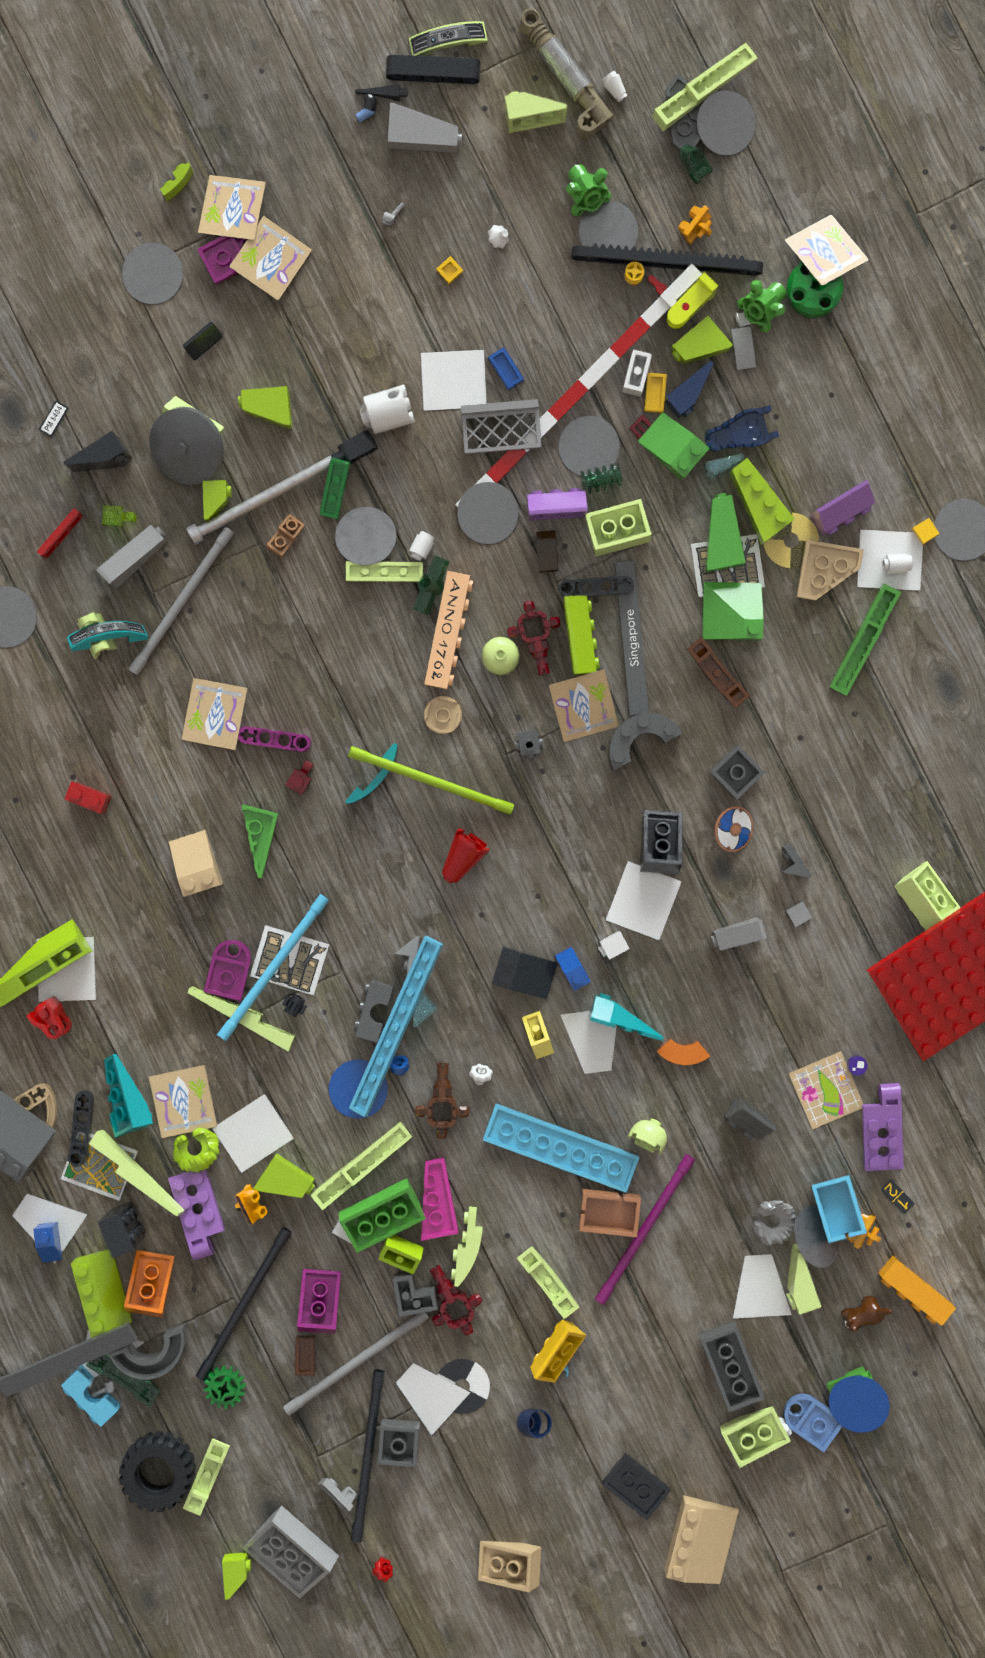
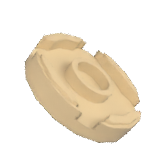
M439 696L427 704L424 710V719L426 725L432 731L438 734H448L459 726L462 720V711L454 699L448 696Z

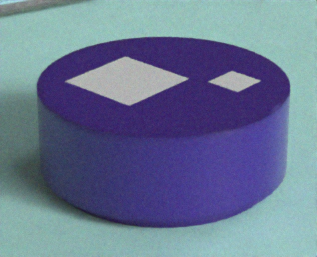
M852 1056L847 1062L849 1072L854 1075L864 1074L868 1067L867 1061L860 1056Z

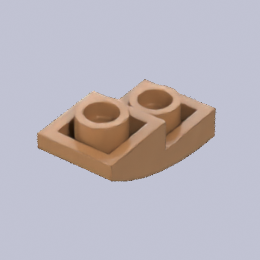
M289 513L278 527V531L267 543L266 548L280 558H283L305 527V524Z

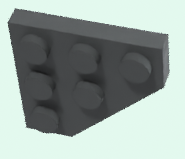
M678 73L665 90L666 101L682 91L689 83ZM702 103L670 126L672 146L686 157L691 154L701 140L697 129V116Z

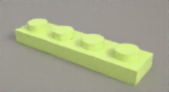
M346 561V582H423V562H378L372 565H359Z

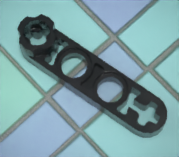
M629 576L576 580L565 579L558 585V590L563 597L628 594L634 589V581ZM614 580H617V584H623L624 580H627L628 583H631V586H628L627 590H624L623 587H617L618 591H615ZM604 581H609L612 584V588L608 592H604L601 589V584ZM576 583H579L578 589L580 594H576ZM584 583L592 584L593 589L590 593L582 591ZM567 584H569L570 587H572V591H570V593H566L565 591H563V588H566Z
M88 1090L77 1093L74 1101L70 1153L67 1156V1161L73 1167H79L84 1164L89 1157L94 1096ZM85 1094L89 1101L85 1102L84 1108L88 1107L89 1109L79 1110V1107H83V1100H80V1097ZM80 1113L87 1115L88 1120L86 1123L79 1122L78 1115ZM78 1132L85 1134L86 1139L84 1142L77 1141L76 1134ZM75 1145H76V1146H85V1148H81V1149H79V1147L75 1148ZM75 1154H80V1161H78V1157H75Z

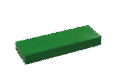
M331 458L319 515L339 519L351 462Z

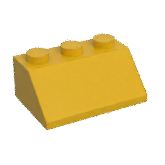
M562 1319L558 1322L552 1335L544 1342V1347L540 1353L533 1359L530 1368L534 1378L540 1381L555 1383L587 1335L571 1321Z

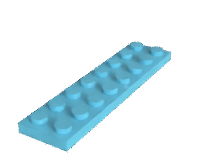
M495 1103L482 1139L488 1143L627 1193L639 1160V1155Z

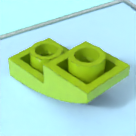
M189 162L178 165L175 171L172 172L175 180L167 181L160 188L167 202L175 197L190 180L194 171Z

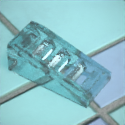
M744 454L706 462L704 469L707 480L741 463L744 459Z

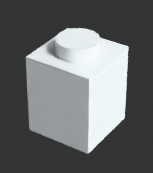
M620 931L599 941L601 946L598 947L602 956H607L609 960L630 949Z

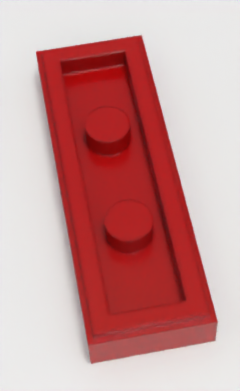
M73 508L37 550V553L44 558H48L82 519L83 515Z

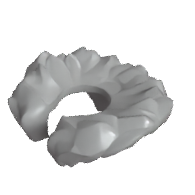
M765 1201L759 1205L757 1209L759 1214L764 1217L776 1215L780 1218V1223L778 1226L771 1228L763 1223L761 1219L755 1220L753 1229L756 1236L765 1245L783 1244L784 1241L788 1240V1237H791L792 1232H795L796 1211L793 1210L791 1205L785 1204L783 1201Z

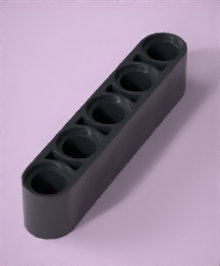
M388 55L386 58V78L393 81L477 84L480 82L481 62L475 58Z

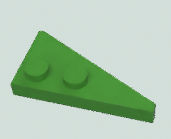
M242 804L257 877L262 879L279 813Z

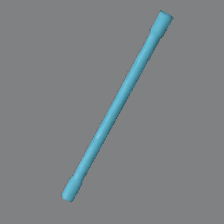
M322 894L317 897L303 920L231 1018L226 1021L217 1035L223 1040H228L236 1029L237 1024L317 915L327 905L329 900Z

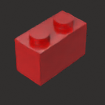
M71 781L64 799L99 814H105L112 796L79 782Z

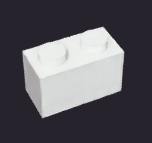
M633 349L623 393L641 397L652 354Z

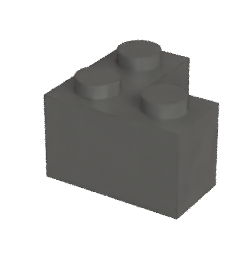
M406 1271L394 1273L393 1284L399 1317L438 1310L435 1285L416 1289L413 1274Z

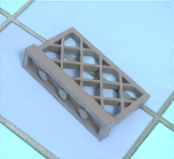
M538 399L461 406L465 454L542 448ZM527 414H535L536 421L531 427L523 421ZM508 416H514L518 420L512 428L504 423ZM491 417L499 421L493 430L484 424ZM468 419H475L480 423L473 432L467 427ZM520 422L528 428L522 437L514 432V429ZM501 424L509 430L503 439L495 433ZM482 426L490 432L484 440L476 435V432ZM530 432L537 436L536 444H528L524 440ZM511 433L520 439L513 446L505 442ZM492 434L500 440L496 447H490L486 444V441ZM474 436L481 444L476 449H469L468 442Z

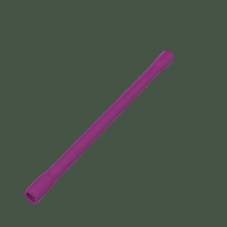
M686 1153L673 1177L640 1227L637 1237H634L610 1277L596 1295L595 1300L598 1303L605 1305L630 1261L683 1177L696 1159Z

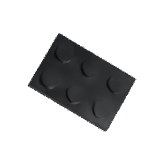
M626 1452L602 1481L604 1487L646 1520H648L671 1491L670 1487Z

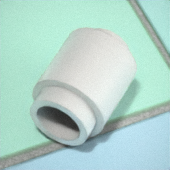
M423 531L419 535L417 534L409 549V552L412 553L411 557L418 561L426 560L434 545V537Z
M906 554L886 555V558L882 561L883 570L887 574L907 573V571L912 570V557Z

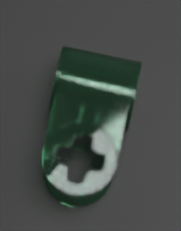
M689 144L684 145L680 149V160L695 184H699L706 174L713 172L712 166L701 149Z

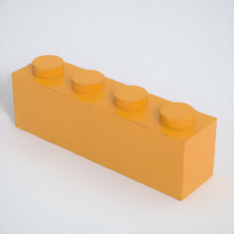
M893 1255L878 1273L882 1277L881 1282L888 1288L893 1286L897 1290L895 1293L903 1300L908 1298L912 1302L910 1305L918 1312L924 1311L927 1314L925 1317L933 1324L937 1322L942 1326L956 1309L949 1300Z

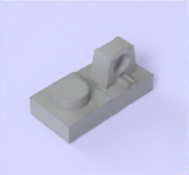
M322 1478L317 1484L343 1511H350L353 1508L351 1503L357 1494L352 1488L347 1486L344 1490L340 1491L337 1488L338 1484L332 1478Z

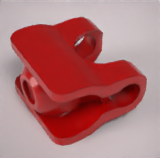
M55 996L40 1003L34 1008L33 1012L27 1015L28 1020L35 1027L40 1028L49 1039H57L68 1033L72 1028L71 1020L64 1013L63 1005ZM61 1021H64V1022L66 1023V1029H65V1030H64V1025H63V1023H62ZM50 1028L56 1033V1035L51 1033Z

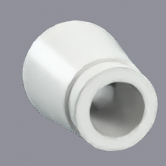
M612 71L602 79L603 86L618 103L628 96L620 75L616 74L615 71Z

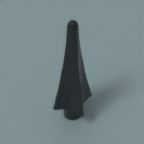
M398 83L383 87L356 89L355 93L372 94L373 96L400 102V97L408 96V89H401Z

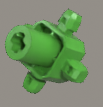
M578 164L569 170L568 177L572 183L567 185L566 190L574 201V205L571 208V213L574 216H580L584 210L594 212L600 208L603 202H609L612 198L604 183L608 175L605 169L599 168L593 175L588 173L584 165Z
M754 280L750 285L751 292L746 297L740 298L737 301V306L739 309L744 310L745 318L750 323L758 324L760 331L766 333L771 329L770 321L785 312L784 305L780 304V302L786 298L787 293L784 286L778 282H774L767 289H763L761 281Z

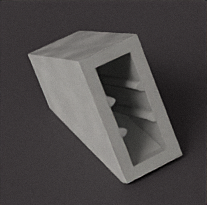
M753 918L712 931L714 936H711L713 946L717 947L720 951L767 939L762 920L759 918Z

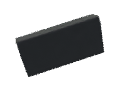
M210 321L183 344V348L195 361L220 341L223 335L214 323Z

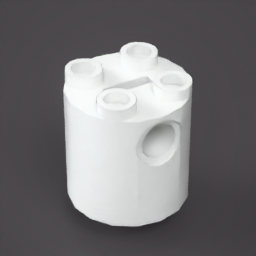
M400 385L364 396L363 406L359 410L363 425L373 429L374 434L415 423L412 411L408 412V410H411L408 397L404 398L407 396L405 386Z

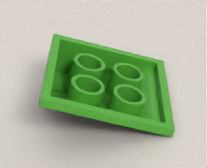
M704 582L702 638L704 640H762V584Z

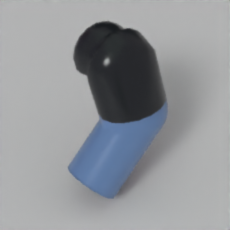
M372 94L365 95L364 109L355 114L359 123L375 114L377 101Z

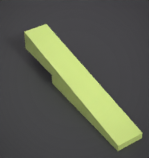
M747 43L743 44L689 82L682 91L657 107L653 112L652 118L664 132L758 59Z
M193 986L188 990L190 995L230 1018L239 1007V1004L206 993ZM248 1009L240 1020V1024L286 1051L291 1049L295 1034L261 1022L263 1014Z
M399 1122L310 1193V1196L322 1210L325 1209L412 1138L411 1134Z
M104 1130L96 1132L89 1144L119 1165L115 1173L175 1216H180L184 1213L185 1210Z

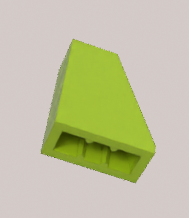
M707 316L672 346L671 355L677 362L685 365L727 353L731 350L733 344L711 318Z
M287 386L241 390V396H238V404L245 414L287 429H292L290 396Z
M276 1153L253 1189L261 1192L303 1198L305 1193L309 1195L315 1185L312 1182L315 1178Z

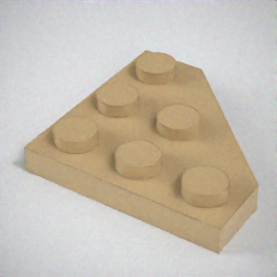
M806 540L796 598L815 601L861 568L864 549Z

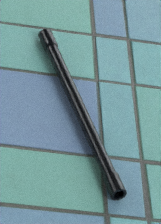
M282 1227L273 1246L207 1358L197 1371L196 1377L202 1381L207 1379L214 1367L215 1361L259 1286L291 1236L292 1232L288 1228Z
M381 1369L373 1370L371 1400L355 1520L351 1535V1541L355 1543H360L363 1539L365 1509L381 1390L385 1371Z

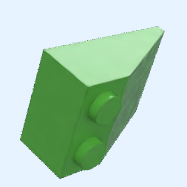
M663 412L638 440V443L679 480L685 478L709 450V447L698 437Z

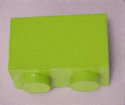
M392 1235L384 1240L378 1260L414 1275L421 1261L424 1247L397 1235Z

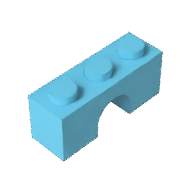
M80 1365L61 1386L64 1393L72 1397L76 1401L77 1406L90 1415L91 1421L101 1427L118 1411L121 1404L110 1393H106L100 1398H93L88 1392V1386L95 1377L83 1365Z

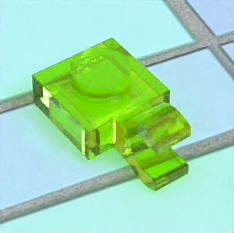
M103 505L102 525L123 527V521L136 522L137 514L134 512H123L124 507Z

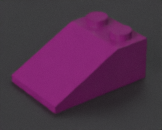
M303 1269L297 1331L336 1334L340 1271Z

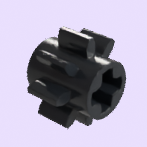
M294 993L291 997L287 996L282 1004L286 1006L284 1011L293 1017H297L298 1013L302 1015L307 1008L304 1005L306 1000Z

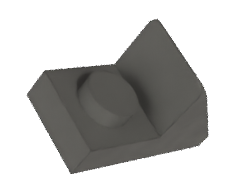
M787 843L782 847L784 850L782 855L787 862L791 861L792 863L780 872L811 877V873L792 844Z

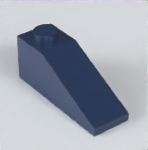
M712 361L666 396V404L678 419L682 416L687 417L694 411L693 407L714 364Z

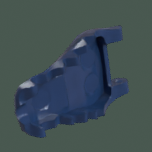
M771 406L744 410L720 426L707 430L705 433V443L709 450L719 451L726 448L757 447L778 438V431L768 432L764 419L765 414L772 412Z

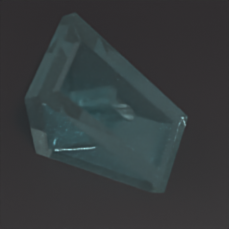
M424 991L414 1010L413 1027L421 1024L438 1008Z

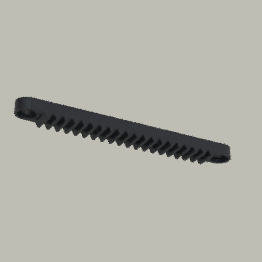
M594 243L592 247L574 246L571 251V259L576 261L620 265L639 262L644 267L686 270L693 264L699 271L751 276L762 275L764 265L761 261L745 260L743 255L737 259L736 255L729 258L728 254H725L724 258H722L720 253L716 257L712 253L706 256L705 252L698 256L696 251L693 255L689 251L683 254L681 250L677 254H675L674 250L667 253L666 249L659 252L658 248L652 252L651 248L644 251L643 247H640L638 251L635 246L629 250L628 246L621 249L620 245H617L616 249H614L612 244L608 248L605 247V244L598 247L597 243Z

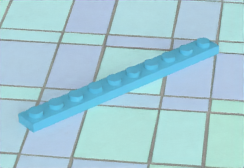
M424 936L349 1106V1109L363 1117H367L444 945L429 936Z

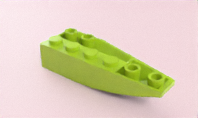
M73 919L40 938L0 979V1008L93 952Z

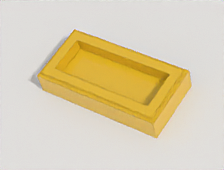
M647 373L644 412L664 413L667 374Z

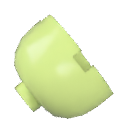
M496 637L485 644L481 657L483 665L489 672L497 675H506L516 668L519 663L520 654L518 647L512 640L506 637Z
M655 1119L638 1121L633 1125L627 1136L629 1140L633 1137L636 1145L652 1153L658 1150V1154H662L667 1143L666 1132L660 1127L661 1123Z

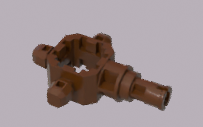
M437 1063V1080H435V1085L433 1086V1096L428 1100V1107H425V1105L415 1107L416 1116L425 1117L427 1115V1122L431 1127H438L436 1128L438 1139H446L448 1132L446 1127H452L457 1121V1116H460V1118L469 1116V1107L462 1105L457 1107V1100L452 1096V1086L450 1085V1080H448L449 1063H444V1068H442V1063ZM433 1103H452V1119H433Z

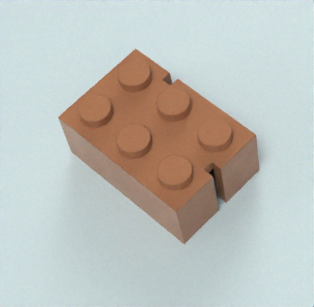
M582 1188L579 1231L637 1237L641 1204L640 1195L622 1192V1196H620L619 1192Z

